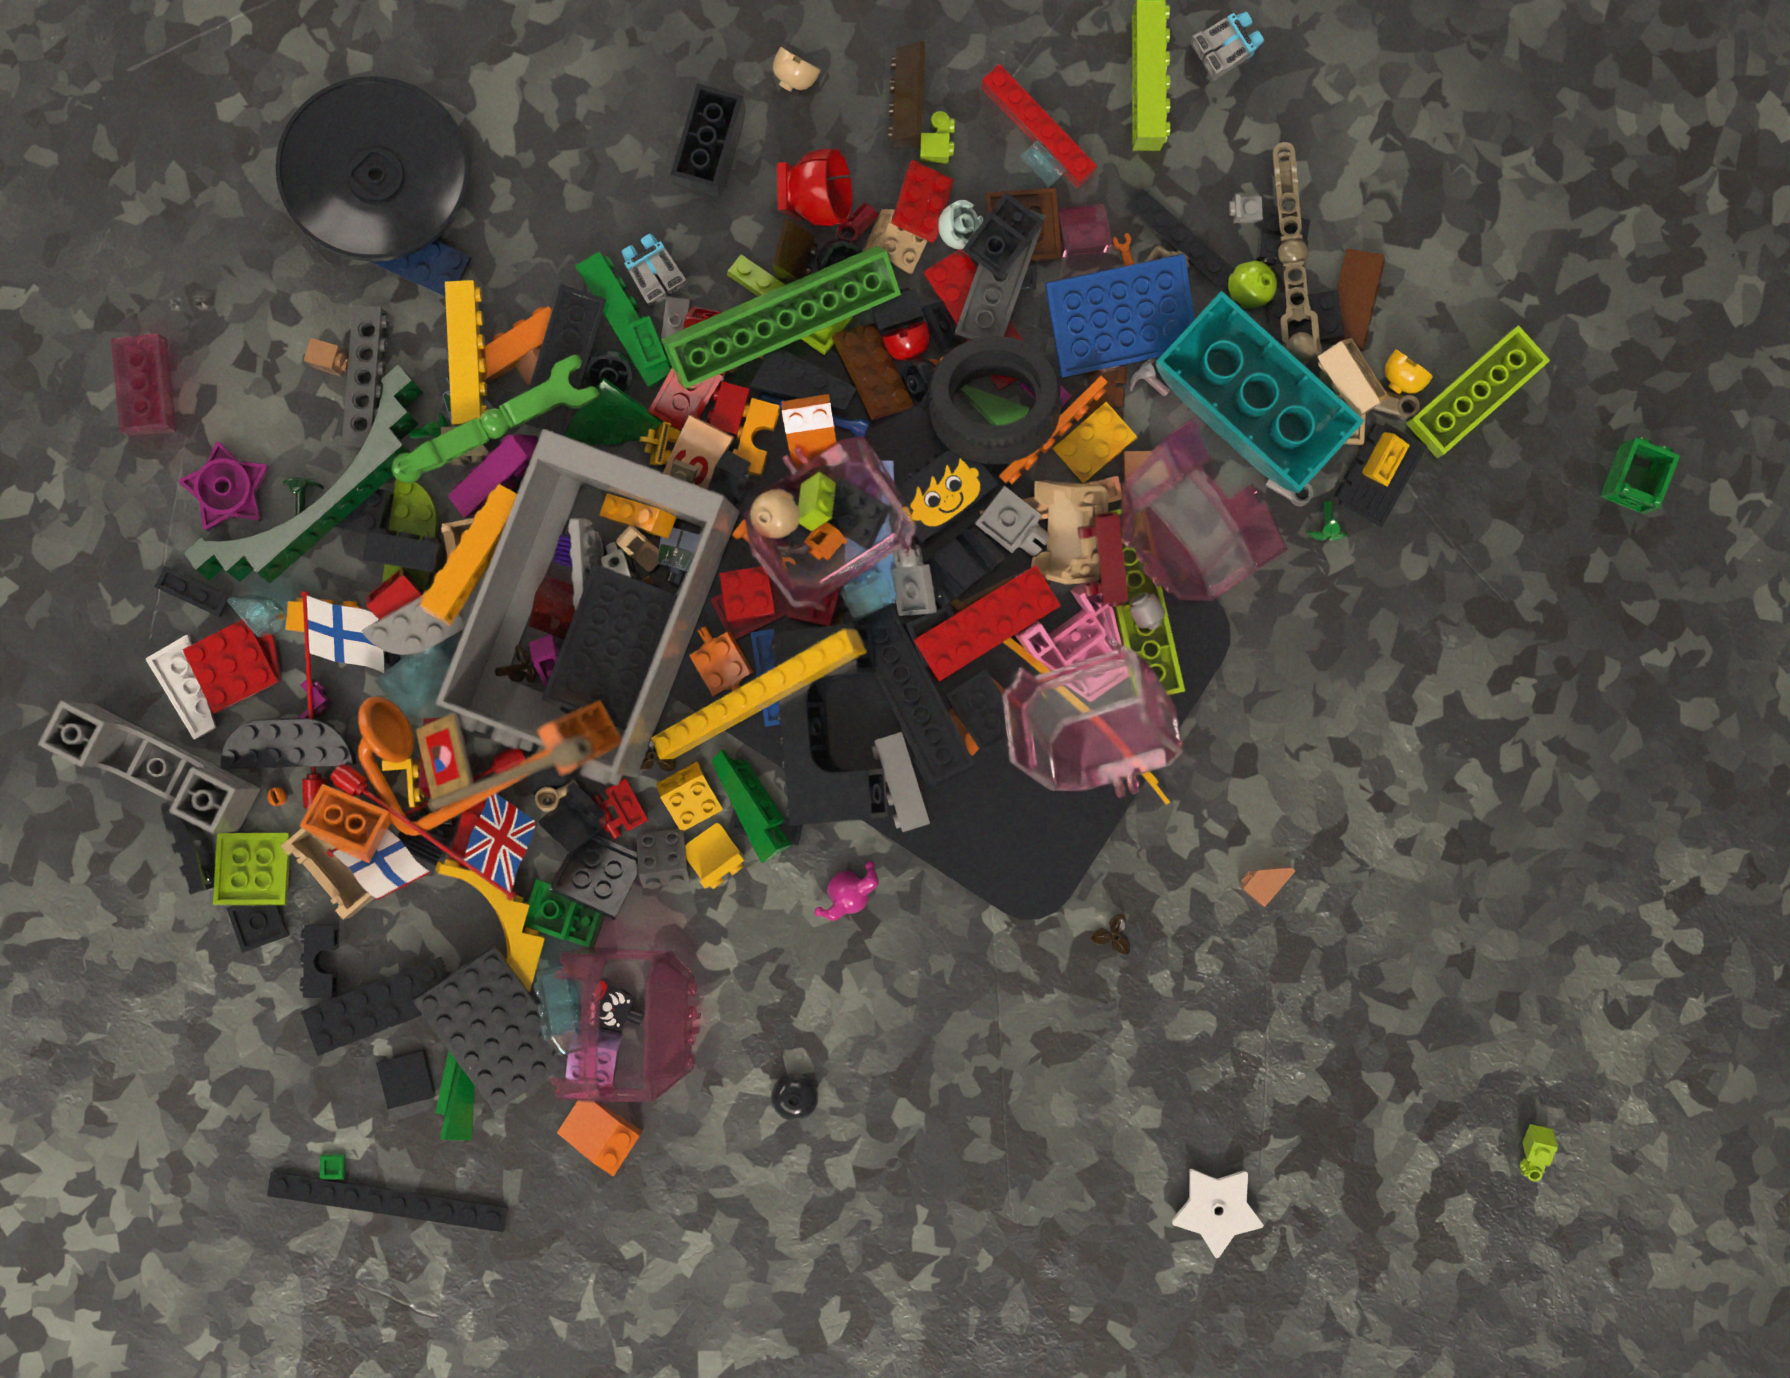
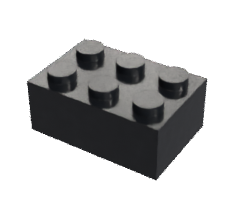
M376 528L375 532L367 531L363 560L437 573L443 570L447 564L448 557L446 545L443 544L444 539L423 536L422 540H420V535L399 532V536H396L397 531Z

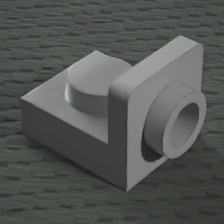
M1235 194L1232 201L1229 202V216H1233V223L1261 222L1263 220L1262 196L1241 197L1240 194Z

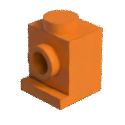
M825 522L813 530L804 542L809 546L810 550L808 552L814 558L820 561L823 557L828 561L842 543L846 544L848 541L837 528Z

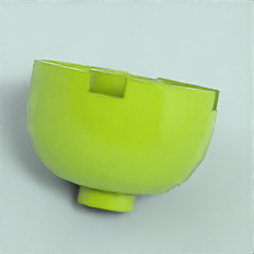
M1249 261L1239 264L1235 267L1234 272L1230 274L1228 282L1230 296L1234 301L1237 300L1243 309L1252 310L1266 305L1273 298L1277 289L1275 273L1271 267L1263 262Z

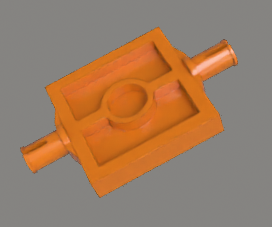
M707 626L699 629L698 632L704 644L689 656L712 696L724 690L731 689L735 691L739 689L743 679L754 671L731 631L712 638Z

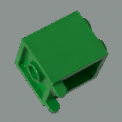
M1644 437L1634 438L1621 444L1600 497L1641 514L1660 509L1680 455L1673 453L1674 450L1670 447L1655 446L1651 444V440ZM1637 456L1651 462L1649 469L1631 463L1633 457Z

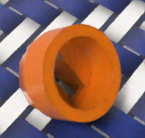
M274 787L267 794V800L273 806H282L288 799L286 790L281 787ZM274 791H275L276 797H277V799H278V801H279V802H277V803H276L275 798H274V796H273V792H274Z

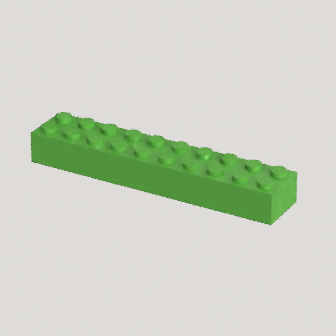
M875 246L664 337L661 340L678 383L687 389L901 295L887 251Z

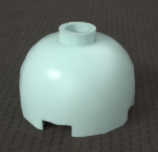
M958 200L947 206L938 219V230L942 240L954 249H963L983 222L982 216H977L976 212L971 208L974 205L966 200Z

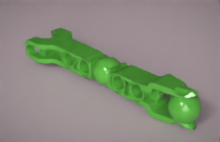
M572 355L554 365L548 381L500 405V409H488L482 413L479 420L475 418L433 440H429L412 453L399 454L392 463L393 475L402 483L415 482L422 473L442 467L444 464L488 442L489 438L497 439L503 437L509 430V427L512 430L560 405L572 409H580L596 400L600 393L595 387L578 390L569 384L570 374L579 369L582 364L580 355Z

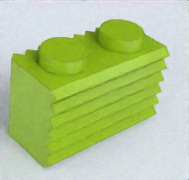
M817 472V475L801 483L798 505L800 509L799 524L810 531L815 530L832 519L836 483L820 472Z

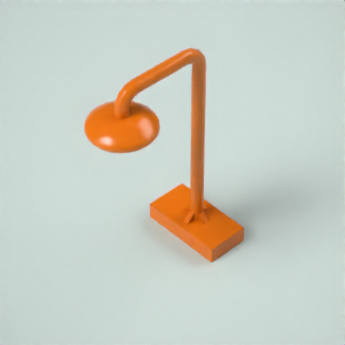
M379 696L370 697L362 703L359 709L358 723L363 738L358 746V757L380 800L407 818L375 761L373 752L388 762H404L413 753L415 745L414 732L405 713L395 703ZM600 700L538 729L537 731L546 749L510 769L552 754L554 746L576 736L587 739L591 746V753L586 760L566 768L560 767L556 763L560 774L563 775L619 747L622 739ZM528 775L444 806L437 812H432L418 821L411 822L425 832H428ZM389 812L390 819L398 830L406 835H420Z

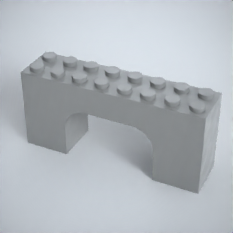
M60 701L38 744L81 767L105 769L171 801L173 805L169 810L170 812L211 833L239 831L261 789L93 703Z

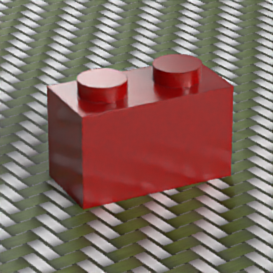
M722 381L721 386L715 389L713 400L716 401L714 410L710 409L707 423L737 438L739 428L744 420V409L746 403L749 402L750 389Z

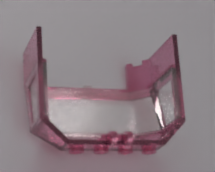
M1192 418L1165 437L1134 473L1122 483L1120 526L1123 536L1121 538L1129 549L1133 547L1136 551L1135 555L1142 564L1146 562L1143 569L1148 577H1152L1157 587L1163 586L1169 594L1173 592L1178 599L1212 601L1288 549L1270 509L1265 502L1260 504L1254 494L1258 491L1253 483L1228 499L1201 467L1211 460L1212 457L1199 429L1203 425L1202 421Z
M864 436L840 440L811 460H808L800 447L796 448L795 454L802 461L803 465L796 468L792 459L787 455L784 456L782 459L791 473L763 490L759 495L777 489L788 493L793 492L799 500L801 483L817 475V472L824 474L835 483L839 477L844 478L892 507L871 550L865 549L845 537L848 542L846 544L842 543L828 561L823 557L819 561L808 552L810 548L806 543L792 550L791 547H787L782 542L781 538H767L761 535L751 522L750 510L752 504L743 514L751 552L792 606L802 608L803 606L816 607L817 610L826 611L823 601L825 596L900 548H903L907 558L909 556L910 543L916 526L889 471Z
M1111 638V645L1117 650L1033 677L1021 667L1015 675L1017 679L1012 687H1008L1002 695L1011 762L1051 791H1086L1114 782L1118 798L1125 797L1123 779L1127 778L1132 794L1138 793L1139 785L1136 775L1170 766L1183 752L1176 706L1171 701L1153 669L1136 652L1122 646Z

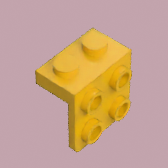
M420 758L407 759L400 763L382 761L383 771L407 769L409 807H418L427 800V796L418 787Z
M715 823L685 845L686 859L700 877V883L705 889L709 886L712 889L716 888L724 882L722 878L728 872L734 875L743 868L741 863L746 860L719 823Z

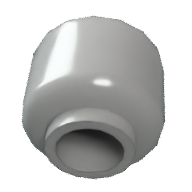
M1145 592L1131 601L1132 605L1129 611L1139 628L1153 630L1162 624L1161 619L1165 615V610L1156 595H1148Z

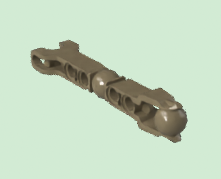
M1282 142L1273 149L1281 233L1278 257L1285 271L1284 280L1287 304L1286 314L1281 317L1283 347L1299 362L1309 361L1315 354L1317 356L1321 355L1322 348L1319 338L1318 316L1315 311L1310 310L1305 271L1308 247L1303 241L1295 149L1292 144ZM1282 150H1288V151H1289V152H1281V153H1279V152L1282 151ZM1286 201H1292L1296 204L1292 210H1285L1282 205ZM1289 224H1294L1298 229L1294 234H1288L1284 231L1285 227ZM1298 271L1302 274V277L1299 281L1295 282L1288 278L1289 274ZM1294 295H1301L1304 301L1300 305H1294L1291 303V298ZM1305 318L1311 320L1313 336L1306 332H1299L1289 338L1288 322L1293 320L1302 321Z

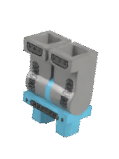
M1247 12L1237 16L1232 13L1203 32L1200 31L1192 37L1191 45L1201 61L1204 59L1203 64L1214 81L1246 59L1252 57L1255 50L1264 42V38L1258 30L1249 36L1244 30L1252 25V19Z
M650 233L641 239L646 249L645 251L638 254L633 245L622 250L626 261L624 264L649 308L661 302L667 296L656 275L662 281L669 295L688 285L687 280L672 260L662 242H658Z

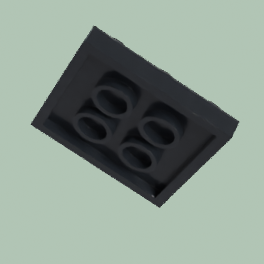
M595 834L574 853L566 855L549 891L615 920L638 876V854Z

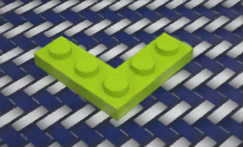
M743 255L738 257L727 272V276L758 297L785 286L784 283Z

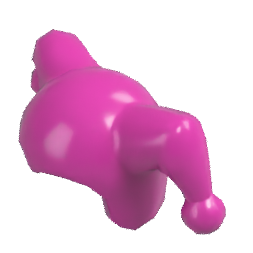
M873 861L866 862L865 867L868 873L863 879L852 871H844L834 876L827 887V894L833 904L827 910L820 906L815 908V915L818 917L823 916L830 921H836L845 914H854L861 911L867 905L869 893L879 884V879L874 869L875 863Z

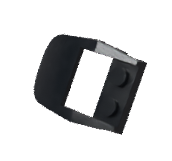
M171 801L163 802L161 804L164 824L167 832L170 835H174L175 843L171 844L174 854L180 853L184 865L180 866V870L186 878L190 895L214 888L215 873L211 851L201 827L170 812L169 810L173 805Z

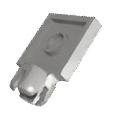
M1005 486L1000 489L975 521L978 527L1012 553L1019 547L1030 555L1035 556L1042 549L1033 542L1034 538L1044 545L1047 544L1050 538L1049 533L1038 524L1042 515Z
M907 545L899 549H893L896 568L891 569L898 616L937 612L929 564H923L920 545Z

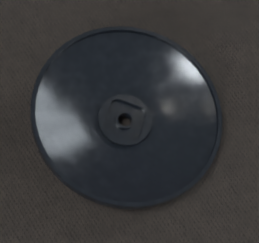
M378 76L356 77L334 83L323 88L305 101L293 114L282 133L277 149L275 167L278 190L283 204L292 220L308 238L336 255L353 260L371 262L389 261L411 255L438 239L453 223L464 203L470 173L465 141L457 123L447 109L433 96L410 83ZM376 170L382 172V177L379 180L374 181L370 179L371 172Z

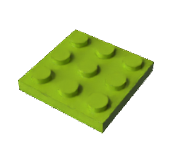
M217 833L213 905H287L290 855L283 850L281 845L291 838V834Z

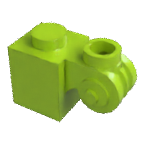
M942 111L932 115L931 128L936 133H921L920 163L948 164L949 156H953L954 142L949 141V133H954L955 118H949Z
M1530 1124L1522 1142L1526 1158H1523L1520 1162V1170L1522 1176H1528L1531 1181H1539L1543 1176L1545 1166L1551 1165L1558 1145L1553 1129Z

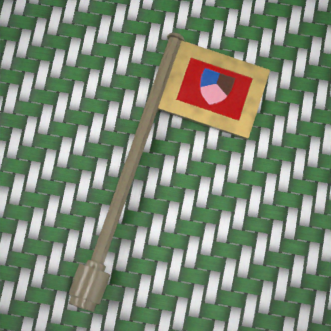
M457 713L416 729L431 794L428 806L434 812L439 811L444 806L556 763L563 768L586 760L591 753V746L588 740L576 736L557 743L553 748L552 754L473 784Z

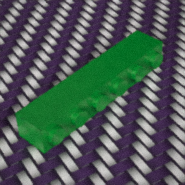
M599 251L577 264L576 268L592 295L607 299L603 313L650 391L663 384L672 369L669 358L666 356L668 362L645 370L627 325L645 317H639L635 310L639 307L632 296L627 298L623 291L627 287L620 275L615 278L611 271L615 267L609 257L603 258Z

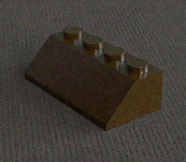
M925 41L897 47L896 56H891V70H895V79H890V93L894 94V102H889V117H893V125L888 126V140H892V148H921Z

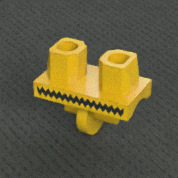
M663 422L656 428V431L649 429L647 437H640L639 442L645 444L644 452L651 454L649 465H667L672 451L665 450L667 442L676 444L681 431L670 427L671 423Z

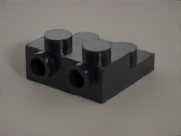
M1264 212L1260 227L1256 261H1262L1268 266H1275L1276 264H1282L1278 257V248L1281 245L1279 215ZM1301 218L1303 241L1308 247L1309 240L1307 239L1310 219ZM1289 224L1285 227L1284 231L1288 234H1294L1298 228L1294 224Z

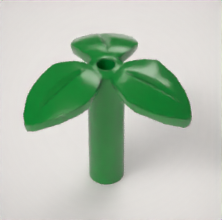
M439 413L440 423L434 421L423 428L413 429L409 436L410 438H437L441 436V427H449L447 419L443 413Z
M1331 501L1324 502L1323 531H1306L1309 536L1321 541L1327 538L1330 541H1336L1348 535L1347 532L1340 533V526L1336 519L1333 518V502Z

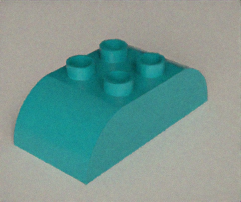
M1222 291L1156 361L1159 374L1186 406L1259 472L1291 492L1299 493L1364 423V420Z

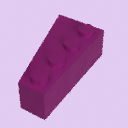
M509 434L505 436L497 449L486 454L485 460L480 465L473 467L469 471L470 475L453 487L454 490L448 497L463 518H474L476 513L482 510L486 504L489 493L495 490L498 484L509 490L517 486L515 481L525 476L539 439L536 435Z

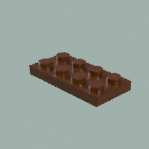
M874 322L836 332L832 336L871 420L908 410L914 405Z

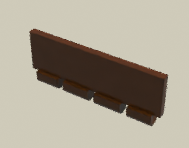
M1114 366L1089 372L1088 388L1100 376L1108 383L1104 387L1107 390L1105 394L1097 401L1093 399L1088 404L1090 408L1087 410L1085 420L1105 402L1113 410L1114 408H1124L1125 388L1116 387V384H1126L1127 367ZM1115 411V412L1120 416V418L1123 420V413H1124V412H1123V411Z

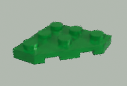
M603 378L596 387L600 393L599 397L577 410L569 421L565 437L587 446L601 443L604 445L617 444L631 440L639 441L640 437H647L649 429L656 430L661 424V419L649 413L646 408Z

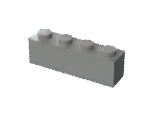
M902 732L874 740L876 745L871 746L875 760H881L883 767L881 769H884L885 782L888 783L890 790L886 792L889 806L894 805L897 814L893 815L896 828L901 827L902 832L930 824Z

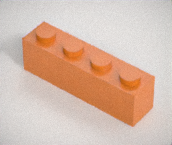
M549 306L536 309L532 313L533 316L527 320L517 321L512 326L513 329L507 333L501 332L492 338L493 341L486 345L484 349H481L482 358H485L486 372H483L482 375L483 380L487 384L515 368V365L531 349L542 345L552 312Z

